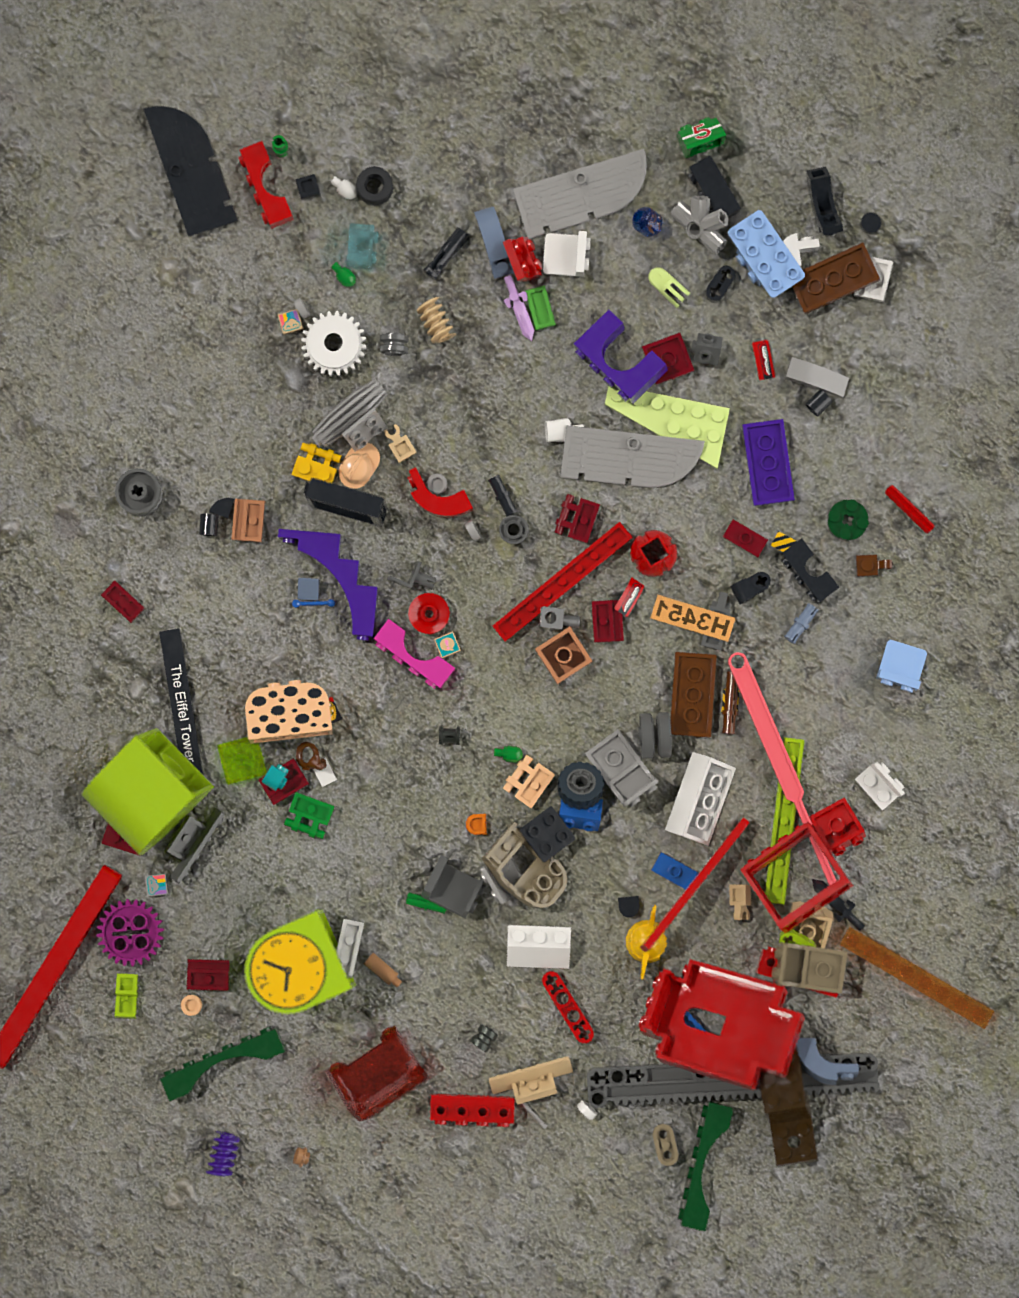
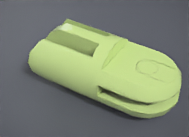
M656 267L650 271L648 279L651 285L676 308L679 307V304L665 291L668 289L681 302L685 298L671 286L672 283L687 296L690 295V292L663 268Z

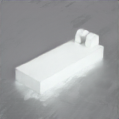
M344 919L336 953L347 978H352L364 923Z

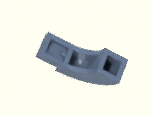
M494 206L474 212L494 279L514 273L503 245L505 238Z
M798 1038L796 1045L798 1046L800 1065L815 1080L825 1084L836 1085L837 1077H841V1080H853V1077H857L858 1064L828 1062L819 1054L816 1047V1038Z

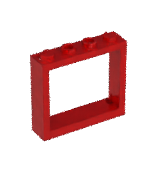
M809 822L801 826L798 825L793 833L779 838L777 844L762 850L760 856L756 859L748 860V863L740 869L780 930L785 934L854 886ZM811 835L840 879L782 918L754 877V874Z

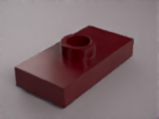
M732 519L722 538L756 558L759 557L768 541L765 537Z
M115 580L101 594L131 624L146 609Z

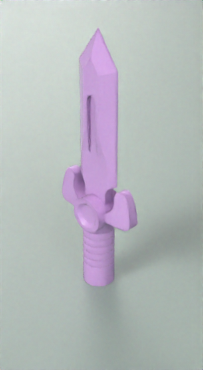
M509 275L504 280L510 295L509 298L504 300V303L508 308H511V301H513V310L522 334L532 341L534 328L525 304L520 300V297H522L523 301H527V293L525 291L519 293L515 287L512 275Z

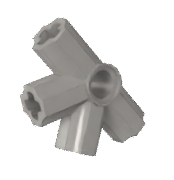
M692 196L691 208L684 201L679 202L671 211V216L686 229V233L690 238L698 239L714 255L718 254L727 244V240L716 231L728 225L726 212L719 209L709 213L710 198L707 196Z

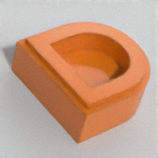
M473 814L469 816L466 820V829L474 835H487L486 814Z

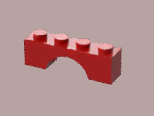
M263 141L240 149L242 156L238 158L242 168L247 167L249 175H246L249 186L255 187L257 193L253 194L257 206L262 205L264 212L261 215L265 225L270 224L271 229L293 221L294 218L286 198L274 196L263 187L264 172L271 165Z

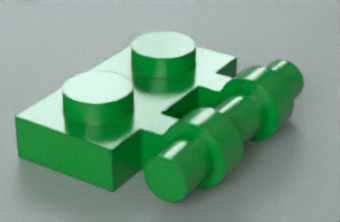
M295 792L289 812L296 814L294 820L286 818L284 825L290 827L292 831H301L309 834L308 837L323 839L325 831L318 829L321 823L328 826L335 806ZM302 817L313 820L312 827L301 823Z

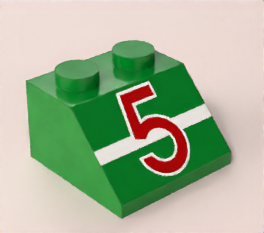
M710 117L700 120L699 124L691 126V124L685 125L677 133V139L685 159L724 145L726 133L717 118L711 119Z

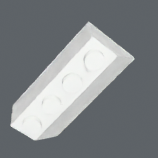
M692 752L665 830L709 846L736 768L711 757Z

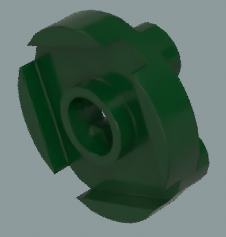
M853 499L837 502L832 506L828 514V529L834 537L841 540L853 541L864 534L869 525L866 509L862 504ZM844 515L852 516V525L843 524Z

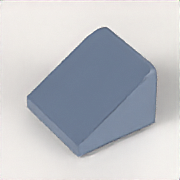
M298 578V600L318 601L320 580Z

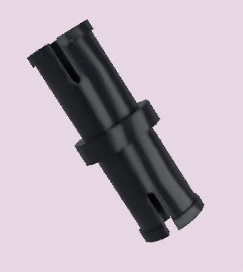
M500 474L489 479L488 482L496 495L495 499L499 501L506 517L518 512L510 497L511 493L509 490L507 491L500 478Z

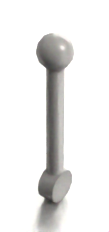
M521 1103L544 1129L548 1127L526 1103Z

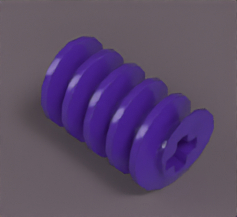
M215 1131L220 1134V1137L213 1138L218 1145L211 1148L217 1152L216 1154H210V1157L215 1159V1161L208 1162V1165L213 1169L207 1170L206 1173L220 1177L230 1176L233 1174V1171L229 1168L235 1166V1163L230 1159L237 1157L232 1151L238 1150V1146L234 1143L240 1142V1138L229 1132Z

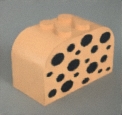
M301 680L289 681V685L282 686L281 683H270L268 687L255 690L246 701L245 712L250 744L333 734L328 696L317 684L301 683Z

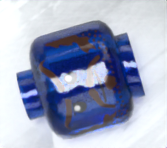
M650 207L640 208L633 214L632 225L634 229L645 237H652L658 234L662 228L663 220L661 215Z

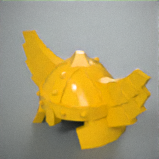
M656 905L652 908L650 919L635 923L629 929L626 936V947L629 954L635 960L641 962L640 977L642 980L644 979L647 963L660 960V955L665 952L667 946V937H665L663 932L648 952L640 949V946L658 925L655 922Z

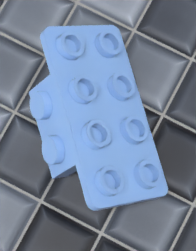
M761 210L754 212L728 230V236L737 247L736 259L742 267L745 265L749 271L747 275L753 284L757 283L758 286L762 285L771 298L777 297L804 279L805 273Z

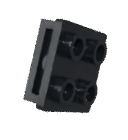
M552 806L519 829V832L543 863L576 839Z

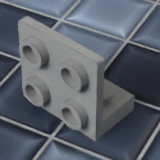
M513 857L501 870L504 874L503 876L512 885L522 875ZM486 865L480 868L482 871L481 877L486 884H490L492 896L497 902L500 901L503 904L514 897L498 884Z

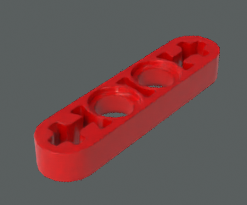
M546 972L542 977L543 986L579 1042H590L594 1036L593 1029L557 972ZM548 975L557 977L555 980L557 987L560 984L563 986L562 989L557 990L554 994L550 992V990H554L553 986L546 984ZM560 992L566 993L568 995L567 1003L559 1004L556 1000L557 994ZM576 1010L579 1013V1019L576 1022L568 1020L567 1014L569 1011ZM584 1020L585 1024H582L584 1030H590V1033H588L589 1038H580L578 1036L581 1034L579 1028L577 1027L574 1030L572 1026L578 1025Z

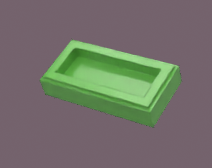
M545 285L525 290L535 330L538 331L555 326Z

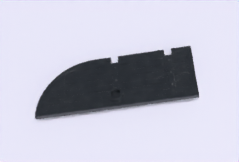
M166 106L143 108L188 237L237 222L238 219L233 205L225 206L224 201L230 200V196L218 162H209L208 158L215 156L203 127L193 117L176 108Z

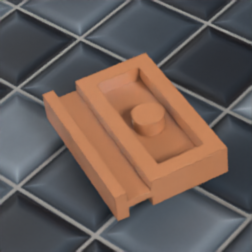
M235 499L231 540L262 543L265 501Z

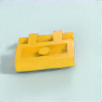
M303 442L300 450L308 452L306 458L297 457L291 475L309 482L312 477L333 483L337 469L330 467L332 461L340 463L342 455L336 454L331 449L327 451L317 447L316 444ZM314 455L325 458L324 464L313 461Z

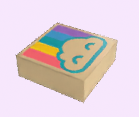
M297 309L278 314L283 335L303 330Z

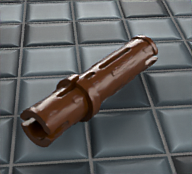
M728 671L724 710H722V734L735 735L736 716H738V686L732 672Z

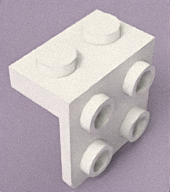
M579 231L578 235L546 234L543 272L548 275L584 277V270L589 268V258H585V252L590 250L591 239L587 238V232Z

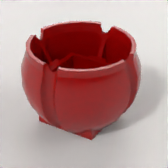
M648 530L644 532L643 536H637L630 550L631 561L636 564V570L648 577H659L663 575L664 571L669 572L677 559L676 544L671 543L672 538L660 530ZM658 540L667 556L650 565L641 549Z

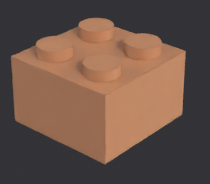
M571 627L566 628L535 648V652L557 685L592 663V659Z

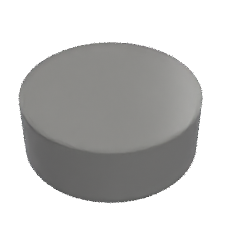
M301 298L294 301V305L302 318L305 319L311 315Z
M433 474L427 480V488L432 494L440 495L447 489V480L441 474Z
M472 520L466 522L465 527L473 541L480 539L481 535Z

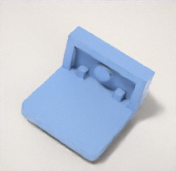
M889 640L886 644L876 679L881 680V684L887 686L899 685L901 690L912 693L913 690H918L921 684L919 679L927 652L920 648Z

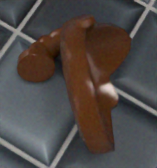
M303 742L297 747L295 757L302 770H323L326 768V760L324 758L320 759L319 751L313 743ZM306 747H310L313 751V757L308 763L304 762L302 758L303 750Z

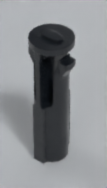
M459 227L455 229L434 259L423 269L427 276L437 280L444 267L469 239L466 232Z

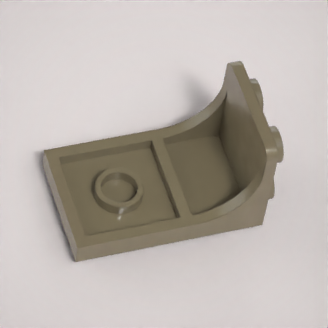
M780 942V946H776L774 958L778 959L777 967H773L772 979L775 980L774 984L842 994L847 959L846 951Z

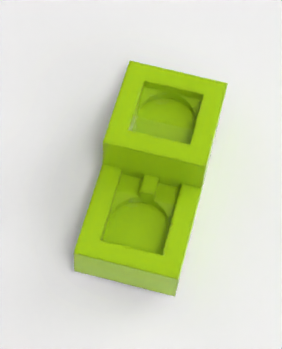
M117 973L114 1016L115 1018L136 1019L138 974Z

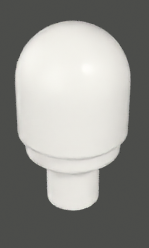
M337 177L332 179L331 184L337 187L336 191L339 192L338 194L349 200L357 196V187L353 183L345 179L341 181Z

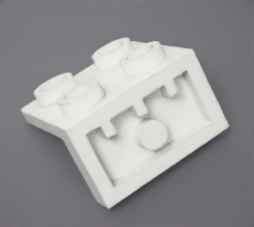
M875 762L854 780L882 811L897 797L903 796L905 792L902 790L904 788L902 783L897 778L892 779L889 776L890 770L883 763Z

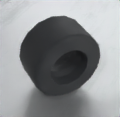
M376 166L368 167L357 177V192L361 200L366 204L372 206L383 205L392 196L394 189L392 177L385 169ZM371 179H379L383 184L382 190L377 194L370 193L367 189V183Z

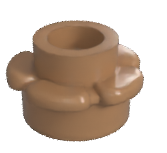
M298 1147L294 1154L293 1163L299 1165L300 1168L303 1164L307 1165L310 1158V1153L307 1152L306 1147Z

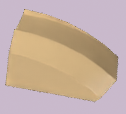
M801 901L793 902L790 913L804 903ZM823 907L794 927L793 930L812 939L816 947L825 948L833 921V912ZM792 936L785 937V942L793 941Z

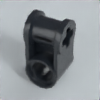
M758 572L736 582L730 588L740 605L767 590L771 579L767 573ZM757 577H761V579L765 578L767 580L764 583V587H762L761 584H756V582L758 581Z

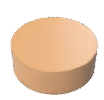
M188 995L183 998L181 1009L186 1015H196L202 1009V1001L197 995Z

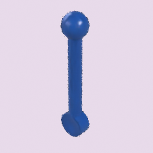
M333 599L307 602L293 600L292 606L295 608L313 605L333 607L335 601Z

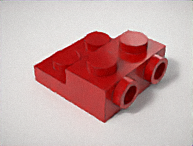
M522 236L517 239L503 241L517 281H530L542 275V264L538 258H535L533 252L535 247L531 239Z
M845 797L809 816L814 829L832 855H842L846 851V847L850 845L858 846L863 843V838L866 837L865 830Z

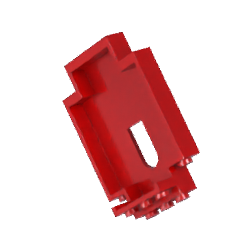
M692 959L683 968V978L675 976L671 970L664 968L662 972H659L658 977L654 978L652 989L654 990L651 997L649 996L646 1001L645 1007L647 1010L639 1021V1028L644 1036L661 1040L655 1051L656 1058L661 1063L753 1091L756 1089L761 1071L786 1078L805 1018L802 1013L782 1008L787 995V990L784 986ZM698 1008L725 1016L726 1019L720 1036L687 1026L684 1020L686 1012L690 1009Z

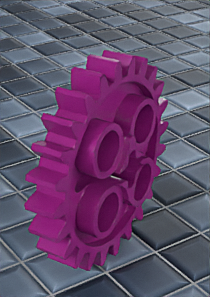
M126 899L125 905L122 901H118V908L113 904L110 905L112 912L105 910L104 913L107 917L99 919L104 924L97 926L98 929L102 930V933L97 934L96 937L103 939L98 945H105L102 953L109 951L108 959L115 956V963L118 964L120 960H123V966H126L128 961H130L133 967L136 964V960L142 965L143 958L150 961V953L157 955L154 948L162 947L158 940L165 938L159 935V932L165 930L158 926L163 922V920H156L159 912L152 914L151 912L154 907L151 906L146 909V902L139 905L138 899H135L133 904H131L130 899ZM139 915L145 918L143 927H138L135 923V919ZM118 917H121L125 922L122 929L115 927L114 922ZM129 927L132 930H149V933L134 934L132 938H130V935H112L113 932L128 931ZM140 936L145 937L147 940V945L144 948H140L137 945V939ZM119 938H123L126 941V947L123 950L118 949L116 946V941Z

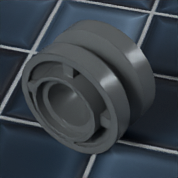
M385 333L380 335V341L384 343V345L380 346V353L388 356L408 354V347L404 344L409 342V336L402 333Z
M510 515L501 521L499 533L505 542L518 544L527 538L529 526L523 517ZM513 523L517 524L520 529L519 533L515 536L509 533V526Z

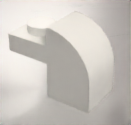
M797 233L788 236L783 241L800 267L802 266L800 253L818 251L820 247L819 239H813L810 236L803 237L801 241H798Z

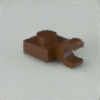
M877 555L856 556L857 577L878 576V570L892 569V560L877 561Z

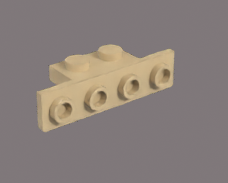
M567 1056L489 1078V1083L493 1094L513 1089L516 1103L521 1104L557 1094L553 1078L572 1073L573 1069L570 1058Z

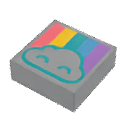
M166 874L145 876L147 897L169 894Z

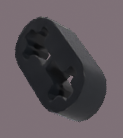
M722 266L717 271L705 292L706 298L709 301L718 302L723 298L735 279V271L732 267ZM729 271L731 279L727 278L724 283L720 282L723 277L721 272L726 273ZM717 285L721 286L718 291L720 296L715 295L712 297L710 289L714 290Z

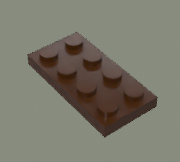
M864 242L803 269L805 273L804 279L792 287L806 315L880 281V277Z
M675 652L670 715L671 735L711 738L717 655Z

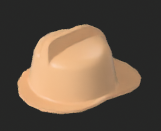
M367 443L365 447L358 449L356 452L352 448L349 450L339 467V478L346 487L352 489L360 488L369 481L380 462L378 449L373 444Z

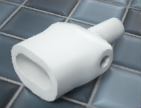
M568 418L545 421L546 441L565 442L566 425L584 426L583 424L571 425Z

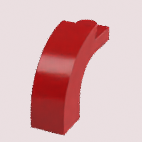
M416 467L409 470L410 476L407 477L412 489L417 488V490L410 494L416 504L427 513L442 518H454L473 511V507L464 490L448 497L436 496L426 488Z

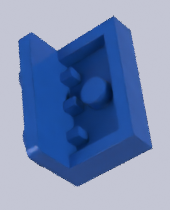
M561 799L559 816L568 828L584 829L589 832L599 831L603 800L600 799L593 807L578 810L564 804Z

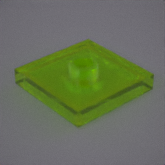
M248 737L217 745L227 785L267 774L260 743L250 744Z

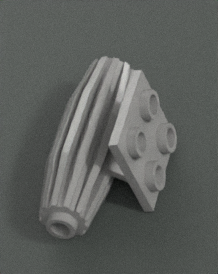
M376 379L353 391L325 415L313 429L312 433L314 435L311 438L319 447L321 445L326 447L342 437L346 439L355 452L365 447L371 438L379 435L387 426L375 410L386 398L387 392Z

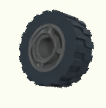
M588 762L570 763L560 773L557 788L559 797L563 800L564 804L571 808L580 810L593 807L602 797L604 778L601 775V771ZM577 784H583L585 787H578Z

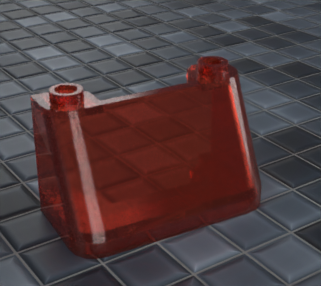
M395 1025L382 1031L381 1043L349 1065L336 1062L325 1071L347 1110L358 1121L369 1119L420 1085L428 1077L424 1067Z

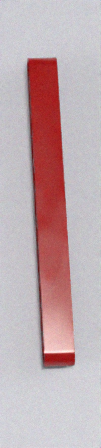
M104 864L0 1031V1068L2 1070L11 1059L120 882L123 875Z

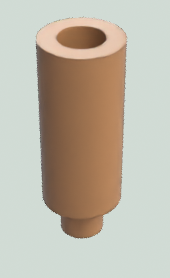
M372 953L365 961L364 965L388 985L392 983L395 987H398L402 983L396 977L398 973L375 953Z

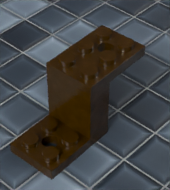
M796 1045L786 1078L761 1071L759 1077L764 1114L771 1127L777 1167L819 1161L810 1101L804 1089L798 1046ZM796 1137L800 1139L798 1147L791 1148L789 1146L791 1138Z

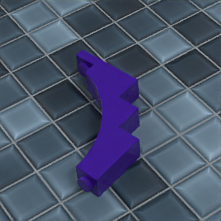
M279 529L278 538L283 539L282 543L295 544V540L298 541L297 550L321 563L340 583L349 602L352 616V635L357 636L356 640L369 641V637L374 638L378 587L358 585L360 562L359 560L340 559L341 534Z

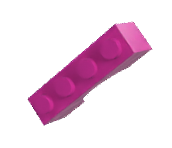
M388 619L374 637V640L377 641L375 646L383 652L389 650L394 654L392 658L401 665L405 662L410 666L408 669L417 677L420 674L426 678L425 683L433 689L436 687L441 689L455 671V668L440 656L427 661L413 658L406 651L404 645L406 632Z

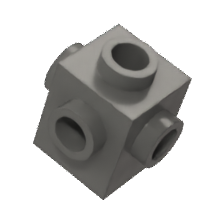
M698 333L697 341L693 340L691 353H694L693 361L718 366L723 337Z

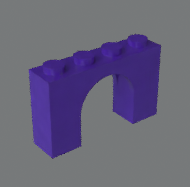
M608 310L574 343L575 353L581 360L586 359L590 363L589 367L596 374L600 372L605 377L603 379L610 388L614 386L619 391L617 394L625 402L629 400L634 404L668 371L667 365L651 351L635 367L629 370L619 371L609 367L604 358L606 349L625 330L623 322Z

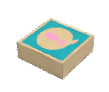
M453 632L434 639L442 659L461 651Z

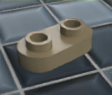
M664 1123L658 1124L652 1133L657 1157L661 1164L671 1166L678 1160L674 1132L669 1125ZM665 1130L667 1132L666 1137L661 1138L659 1132ZM665 1151L671 1152L670 1158L664 1157Z

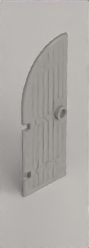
M645 149L514 188L513 192L528 239L545 235L543 229L545 226H549L550 232H555L590 221L588 213L593 212L595 219L618 212L626 207L637 196L645 180L647 170Z
M566 425L560 478L578 480L580 472L585 473V481L625 485V479L632 478L631 486L648 488L667 486L682 479L693 469L702 454L705 441Z

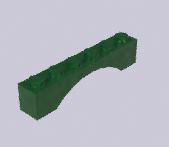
M271 1026L260 1030V1035L254 1038L250 1034L241 1038L240 1044L235 1046L233 1043L221 1047L222 1051L217 1054L211 1051L202 1055L203 1060L195 1063L193 1059L182 1064L184 1068L178 1071L172 1068L163 1072L164 1077L160 1078L169 1102L189 1094L203 1073L223 1060L243 1056L267 1060L287 1051L278 1029H272Z
M708 1101L707 1105L702 1107L701 1117L704 1120L702 1126L699 1125L696 1138H699L698 1146L693 1147L691 1158H694L693 1167L689 1166L687 1179H690L688 1187H684L682 1199L685 1200L683 1208H679L677 1220H680V1225L683 1227L706 1232L710 1210L702 1189L703 1165L714 1142L730 1127L734 1109L732 1106Z

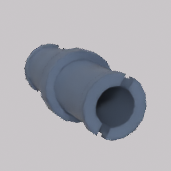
M808 603L800 616L794 619L795 623L784 636L789 642L795 644L803 631L809 628L808 624L819 611L815 609L816 607Z

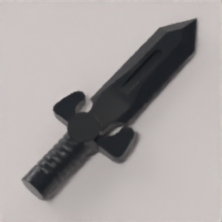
M812 879L813 888L817 894L828 887L824 881ZM840 897L829 903L835 911L842 913V916L834 913L837 922L846 918L858 931L865 926L852 913L851 910L855 907L852 901H846L849 909L845 907V902Z

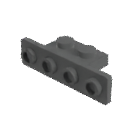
M214 809L205 824L187 815L165 848L167 852L181 860L170 876L178 884L187 877L189 868L199 859L200 851L204 845L210 842L214 830L222 824L224 813L219 809Z

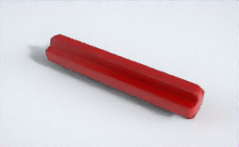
M890 485L885 490V494L925 533L928 534L935 527L894 485Z

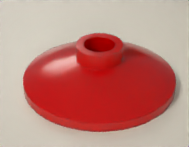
M424 593L417 596L411 602L408 616L410 623L417 631L424 634H434L446 626L450 611L447 602L441 596L434 593ZM431 610L433 616L427 618L425 616L426 611Z

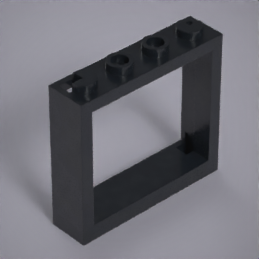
M312 477L310 482L305 484L303 494H305V498L312 508L379 527L383 526L388 509L383 497Z

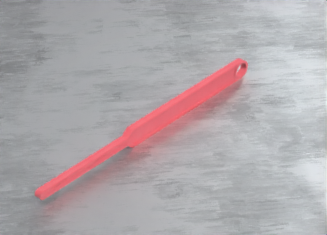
M740 652L733 653L728 659L729 668L784 796L787 800L794 803L802 824L809 822L812 825L802 802L804 790L749 662L744 654ZM735 655H739L744 659V665L741 668H734L731 664V659ZM810 835L808 838L830 886L836 881L827 858Z

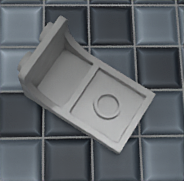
M619 729L585 753L592 765L601 771L604 781L623 807L628 805L631 808L641 800L639 798L641 794L645 792L648 795L658 788L655 784L659 781L647 769Z

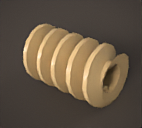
M439 297L424 302L417 309V313L422 314L420 317L421 321H426L424 328H430L427 334L428 336H433L431 338L432 343H441L456 335V333L449 334L453 326L445 325L449 318L442 319L446 312L438 311L442 307V304H435Z

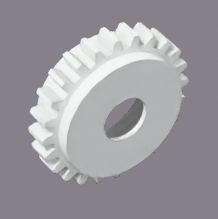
M328 311L326 317L321 313V319L319 320L314 317V324H307L309 331H303V334L307 337L301 339L302 343L306 344L301 348L302 351H307L304 354V358H310L308 361L309 366L315 364V371L320 368L322 375L328 371L330 377H332L333 372H336L339 377L340 371L348 374V368L355 370L354 363L361 364L358 358L359 356H365L361 350L367 349V346L362 344V342L367 341L366 337H361L364 330H358L360 323L353 324L354 317H350L348 320L347 313H344L341 317L338 311L335 312V315H331V312ZM331 333H336L342 338V346L337 351H330L324 345L326 336Z

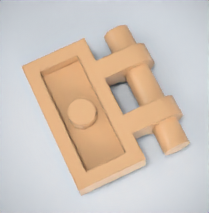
M526 754L524 759L518 762V767L512 776L509 775L506 779L507 783L503 789L510 793L513 787H516L519 791L514 797L532 808L555 774L540 763L534 769L529 767L533 759ZM524 772L530 774L524 784L518 782Z

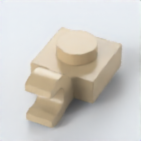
M729 885L730 905H734V920H749L750 912L746 906L751 905V885Z

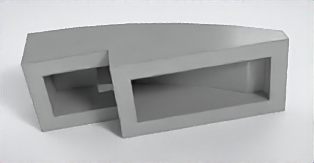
M794 357L790 360L785 376L786 380L803 384L804 387L818 391L821 389L825 393L841 398L844 397L849 380L848 377Z

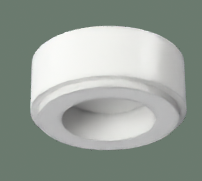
M582 1100L577 1105L581 1113L589 1120H592L597 1115V1112L585 1100Z

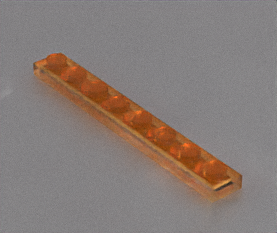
M848 927L839 943L845 949L985 1029L995 1012L851 927Z

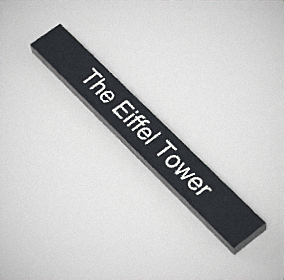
M180 628L160 631L159 635L177 747L204 775Z

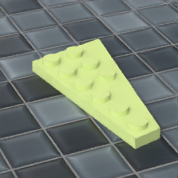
M608 386L605 406L628 417L658 436L705 441L699 459L718 469L730 408L647 391L632 404L629 400L626 402L622 400L617 394L619 391L614 386L612 388Z

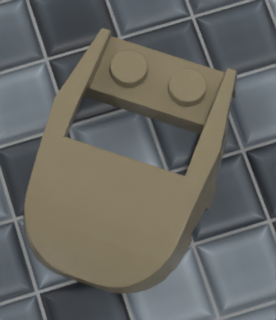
M513 822L481 859L498 884L519 901L532 908L549 907L566 888V871L559 860H555L553 857L543 863L519 832V829L516 827L518 824ZM523 844L536 858L516 883L512 885L503 876L504 874L501 870Z

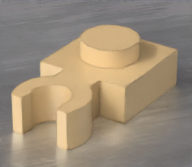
M395 424L393 425L396 430L394 435H390L387 430L384 433L388 439L393 441V443L389 444V447L398 463H401L417 452L407 435L400 437V429Z

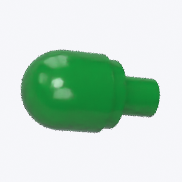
M337 262L331 266L336 272L335 277L344 287L349 288L356 283V276L349 268H342Z
M507 745L504 746V749L494 748V756L503 757L502 760L505 762L517 763L523 757L522 750L516 746Z

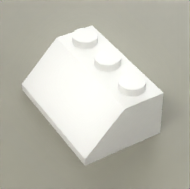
M508 925L507 967L569 969L571 927Z

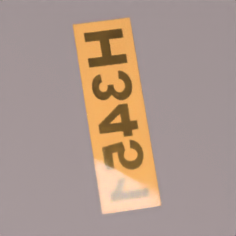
M657 595L651 614V619L727 642L729 641L735 621L734 617L661 595Z

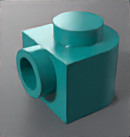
M273 764L262 780V783L274 791L278 788L282 790L288 781L285 777L289 769L281 764L277 766Z

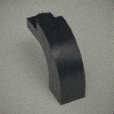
M827 167L806 170L810 201L819 233L822 232L824 236L843 232V224L835 207L831 176Z

